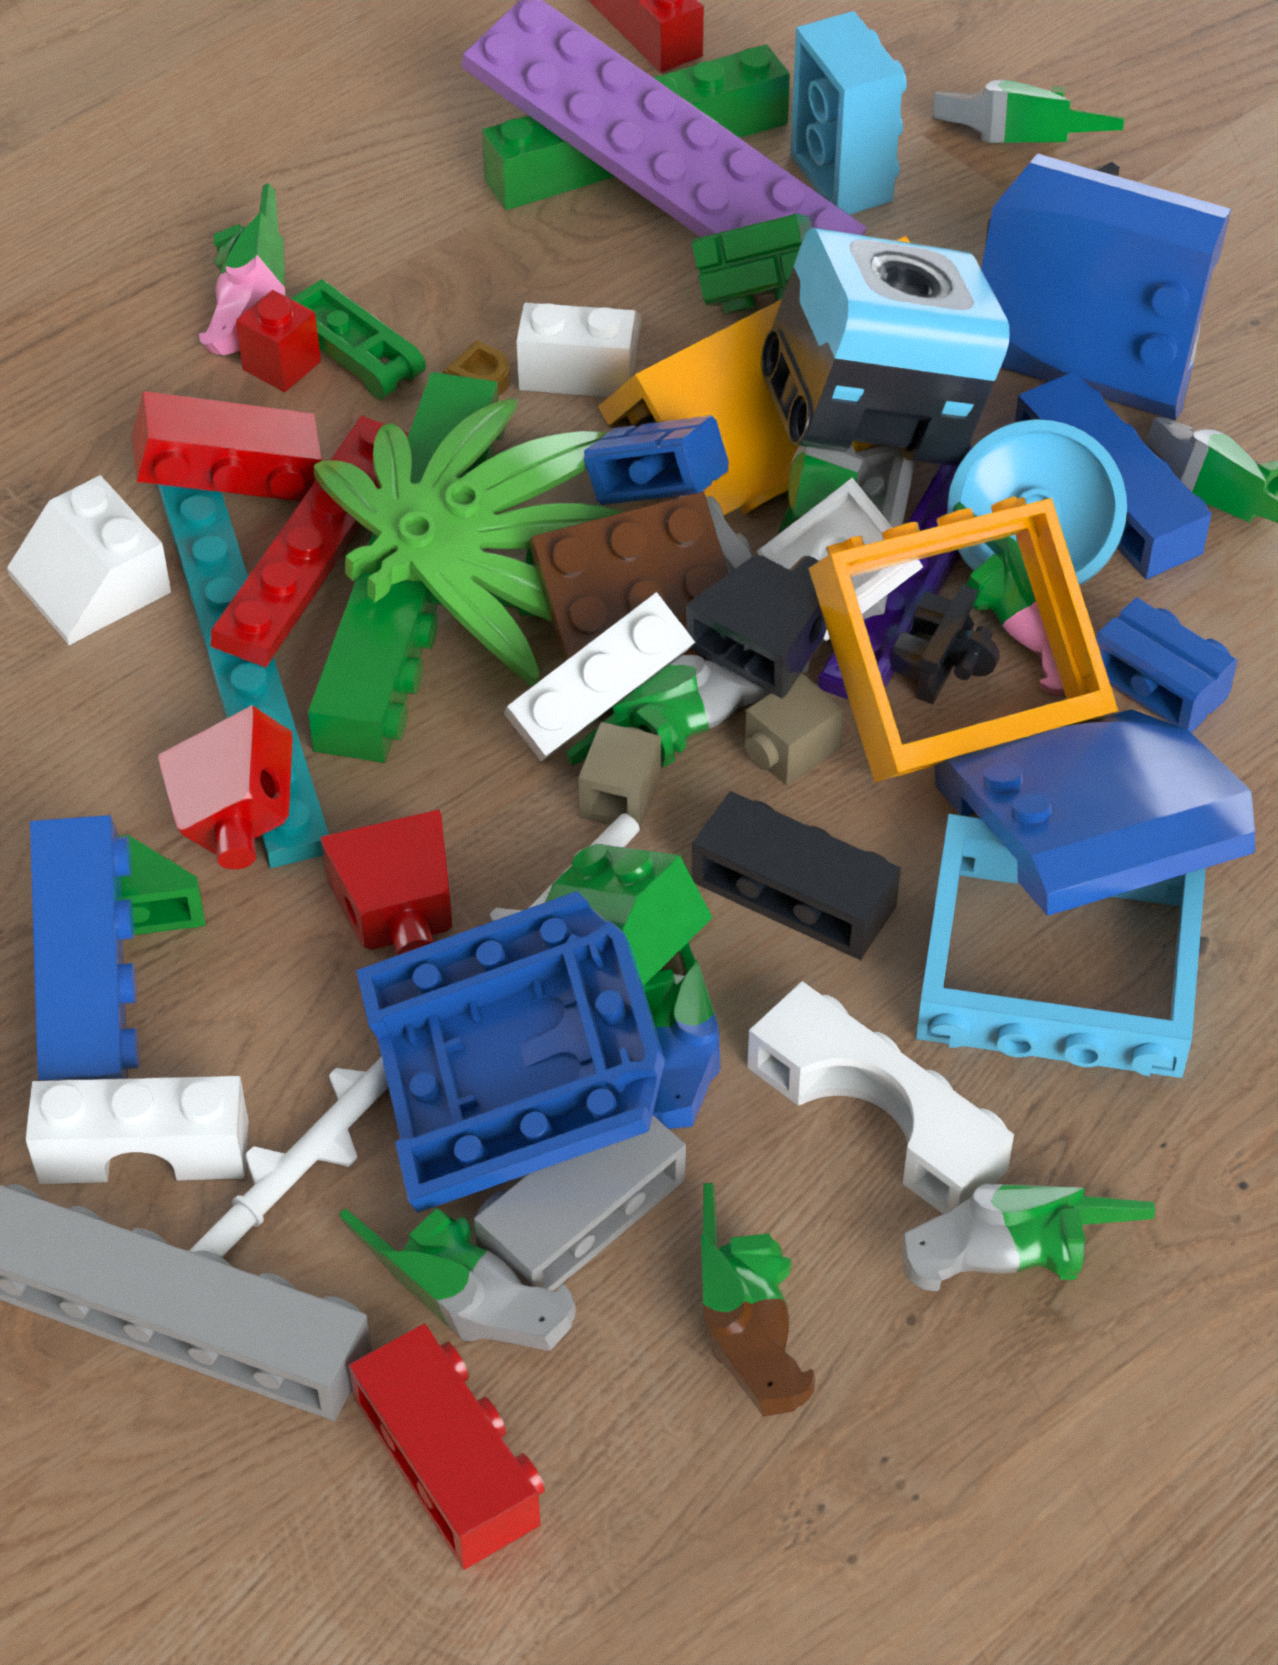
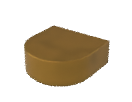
M476 340L443 370V374L497 381L498 396L502 395L511 383L510 362L507 356L479 340Z

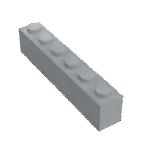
M9 1184L7 1187L0 1185L1 1301L336 1422L352 1390L349 1364L369 1354L372 1350L367 1315L361 1313L352 1303L335 1296H327L321 1299L296 1290L288 1281L274 1274L262 1273L256 1276L231 1267L222 1257L209 1251L200 1250L194 1254L171 1246L159 1235L143 1228H134L132 1231L106 1223L99 1215L81 1206H71L67 1209L42 1200L35 1192L22 1185Z

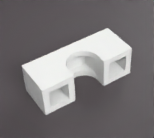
M656 592L506 707L504 714L542 762L588 727L614 704L686 652L695 641Z
M240 1076L32 1081L26 1143L38 1183L108 1182L110 1159L130 1152L150 1153L164 1158L173 1166L176 1181L245 1179V1154L247 1153L249 1120Z

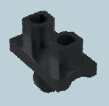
M961 585L953 600L926 591L921 597L914 613L912 630L932 636V639L930 641L902 632L893 647L891 661L892 671L918 680L916 699L934 704L953 668L955 676L961 680H968L971 675L978 677L987 676L994 671L1000 659V652L995 642L991 640L993 634L985 626H978L974 630L975 623L969 615L978 598L979 590Z

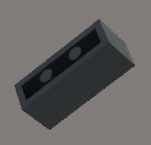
M729 791L692 842L691 877L696 885L859 960L863 958L897 907L901 867L888 862L883 856L875 852L863 851L832 837L828 832L819 827L805 825L776 812L769 805L761 801H752L732 791Z

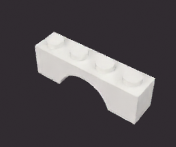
M801 981L749 1030L747 1068L799 1106L822 1097L848 1096L873 1103L892 1116L901 1127L908 1143L903 1185L942 1214L953 1210L971 1198L974 1191L982 1184H996L1008 1172L1014 1134L1007 1129L1003 1121L993 1112L977 1108L956 1093L949 1082L939 1073L923 1069L902 1054L897 1045L888 1036L880 1032H872L848 1014L844 1006L832 996L821 995Z

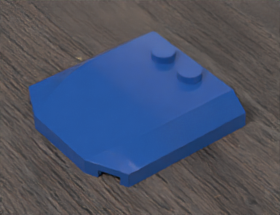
M1036 154L993 206L981 271L1009 324V344L1001 367L1048 382L1075 371L1092 389L1097 390L1104 399L1176 421L1183 409L1194 364L1191 361L1195 340L1212 271L1220 258L1231 209Z
M1132 709L1077 725L1055 728L951 758L935 765L936 788L961 816L972 815L975 812L1016 858L1018 883L1047 916L1255 853V825L1251 790L1189 730Z
M578 891L356 970L368 1025L378 1039L400 1140L395 1141L408 1201L417 1213L649 1132L665 1059L635 956L626 935L611 921L607 922L594 911L587 899Z

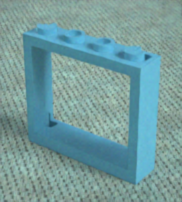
M948 814L916 1039L949 1044L951 1048L966 1046L1000 1051L1012 1057L1035 1056L1069 1061L1080 1067L1103 1066L1136 1071L1149 1077L1151 1073L1183 1078L1193 1033L1206 868L1112 896L1180 906L1170 1020L943 988L959 876L1019 884L1016 858L981 818Z

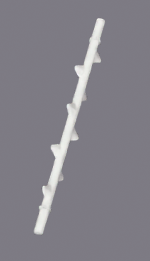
M623 813L591 845L604 844L625 847L640 831L639 825L634 818ZM552 884L529 908L545 903ZM496 907L490 913V920L492 922L522 910ZM382 1056L366 1072L336 1068L330 1073L329 1080L338 1101L286 1153L253 1146L245 1154L254 1186L244 1196H236L232 1201L233 1207L188 1252L195 1254L196 1251L203 1250L223 1257L252 1226L259 1227L263 1223V1215L317 1160L350 1167L356 1161L357 1154L348 1128L389 1088Z

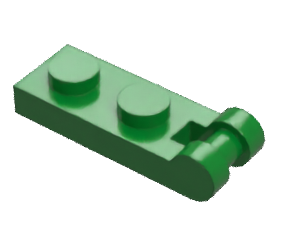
M324 279L319 280L291 298L315 312L319 349L361 379L370 394L378 400H382L397 389V383L402 379L413 380L426 370L425 360L413 344ZM383 357H386L390 361L386 364H383L379 360Z

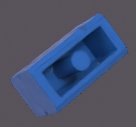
M713 415L642 424L638 428L635 425L614 428L604 435L602 440L596 441L584 450V461L596 499L601 505L696 494L705 490L712 484V481L717 480L729 470V462L717 420Z
M1138 597L1119 613L1118 618L1114 617L1096 635V641L1110 685L1171 724L1193 732L1206 719L1208 713L1214 712L1231 692L1238 660L1230 655L1227 648L1219 641L1204 639L1181 625L1178 618L1172 612L1163 608L1155 609Z

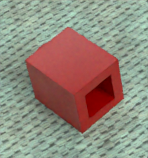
M272 289L236 319L243 370L285 393L321 362L315 312Z

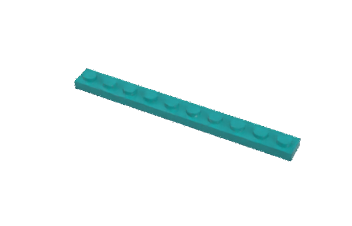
M157 484L226 719L253 705L292 731L289 816L284 824L261 835L270 869L323 856L320 837L329 835L274 657L265 668L210 647L212 628L248 578L223 494L217 491Z

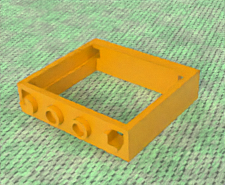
M1010 497L990 506L992 513L974 517L972 508L958 510L936 519L938 527L920 531L917 522L902 524L882 532V541L864 545L862 536L850 537L845 542L827 546L828 556L808 568L874 783L931 768L951 758L1055 728L1085 723L1118 711L1052 498L1026 504L1024 497ZM1015 535L1067 699L902 745L850 577Z

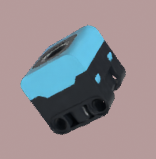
M810 228L802 241L772 329L768 332L764 341L761 370L792 445L846 452L851 447L853 441L899 447L906 460L959 466L969 451L971 438L1006 355L1010 336L1009 324L976 259L970 252Z

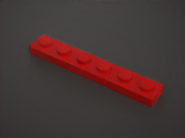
M361 415L331 460L350 463L358 467L370 477L376 488L380 489L374 473L373 448L379 429L386 424ZM403 431V432L405 433L406 437H408V434H409V433ZM317 480L212 628L210 647L266 668L362 526L360 522L347 513L328 495Z

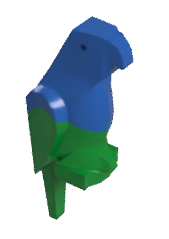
M689 942L678 952L684 976L673 974L672 969L658 971L643 986L665 1059L653 1116L668 1129L692 1127L694 1125L708 1087L721 1070L719 1026L698 959L695 960Z

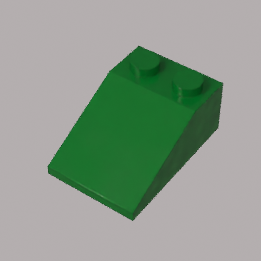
M604 844L591 845L576 854L572 859V866L552 884L545 902L576 891L586 898L594 911L607 922L611 921L626 935L632 947L643 986L713 918L680 855Z

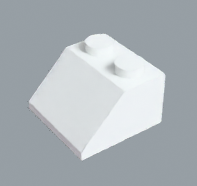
M524 303L517 336L519 391L609 397L634 375L642 315L636 310Z
M101 475L49 500L7 567L12 580L68 645L171 593L162 542Z

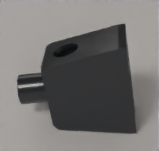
M753 556L686 605L687 632L695 641L690 649L783 699L794 685L827 631L808 569L819 561L811 556H802L790 569H787L764 556Z

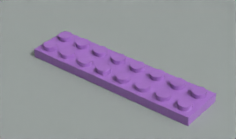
M519 0L463 54L462 68L700 237L796 213L807 215L811 221L812 228L865 236L866 226L543 0Z

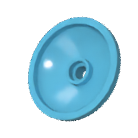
M1026 420L1012 423L993 431L980 440L960 463L949 491L948 514L953 512V506L958 502L967 508H972L973 513L981 516L992 513L990 507L992 504L1010 497H1024L1026 504L1052 498L1079 586L1094 577L1115 553L1126 523L1127 496L1125 485L1111 455L1098 441L1084 431L1052 420ZM1015 535L1010 536L1012 539H1014V540L1017 542V539H1016V536H1015ZM985 543L958 549L961 557L973 572L995 554Z

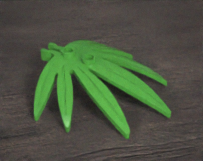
M505 399L481 408L459 423L437 448L421 482L418 484L410 482L412 459L408 439L401 428L392 423L382 426L374 441L373 466L380 489L376 488L373 481L364 471L350 463L328 460L315 464L314 477L321 487L347 513L378 537L371 546L359 547L345 556V574L352 581L363 573H373L368 577L367 596L374 603L389 592L392 584L404 580L422 581L441 604L497 658L531 687L538 683L539 668L524 634L509 612L489 593L491 592L523 610L552 622L537 569L519 560L482 551V549H530L528 541L532 536L623 513L620 510L597 505L554 503L520 508L496 515L586 471L584 450L596 441L602 440V437L608 432H569L534 439L495 455L462 478H459L492 444L517 411L518 399Z

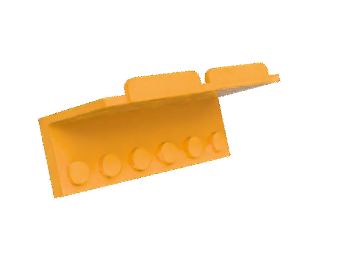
M907 236L896 240L910 243ZM782 299L636 373L598 406L608 426L628 417L631 425H634L653 415L656 422L713 415L717 420L729 462V470L717 480L712 481V484L703 491L706 497L712 496L716 499L723 516L738 508H741L745 515L789 491L790 467L799 446L792 445L761 370L764 341L768 332L772 329ZM856 441L852 443L855 452H861L874 445Z

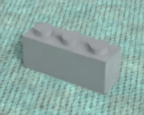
M652 1116L649 1132L532 1172L508 1191L499 1190L483 1203L477 1216L474 1218L476 1246L488 1250L504 1260L520 1279L522 1285L543 1287L554 1291L560 1284L564 1283L685 1181L686 1144L657 1118Z

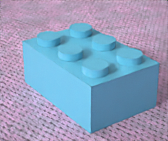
M855 11L796 27L790 150L791 158L817 193L848 215L893 202L895 178L899 176L900 171L897 149L898 136L903 132V121L900 114L902 93L905 92L907 86L906 75L901 63L892 59L881 45L876 32L872 29L869 30Z

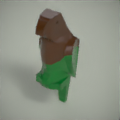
M713 1182L704 1183L703 1235L701 1234L703 1320L713 1355L729 1370L763 1417L793 1412L798 1406L804 1405L814 1393L815 1375L812 1369L801 1372L797 1362L785 1352L789 1332V1313L779 1284L790 1275L792 1267L791 1258L783 1256L781 1246L771 1238L770 1233L730 1238V1243L719 1247L715 1189Z

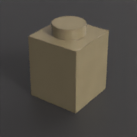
M801 673L783 699L770 693L746 709L745 750L757 767L762 770H769L787 786L841 748L844 708Z
M600 723L578 777L579 818L611 825L624 813L634 818L641 829L661 776L660 735L647 733L633 727Z

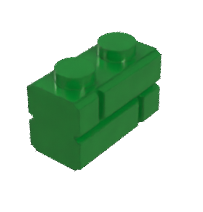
M796 213L693 239L692 248L696 267L699 270L698 277L703 301L706 305H722L724 314H730L755 308L754 297L774 293L775 300H781L804 236L812 228L808 216Z

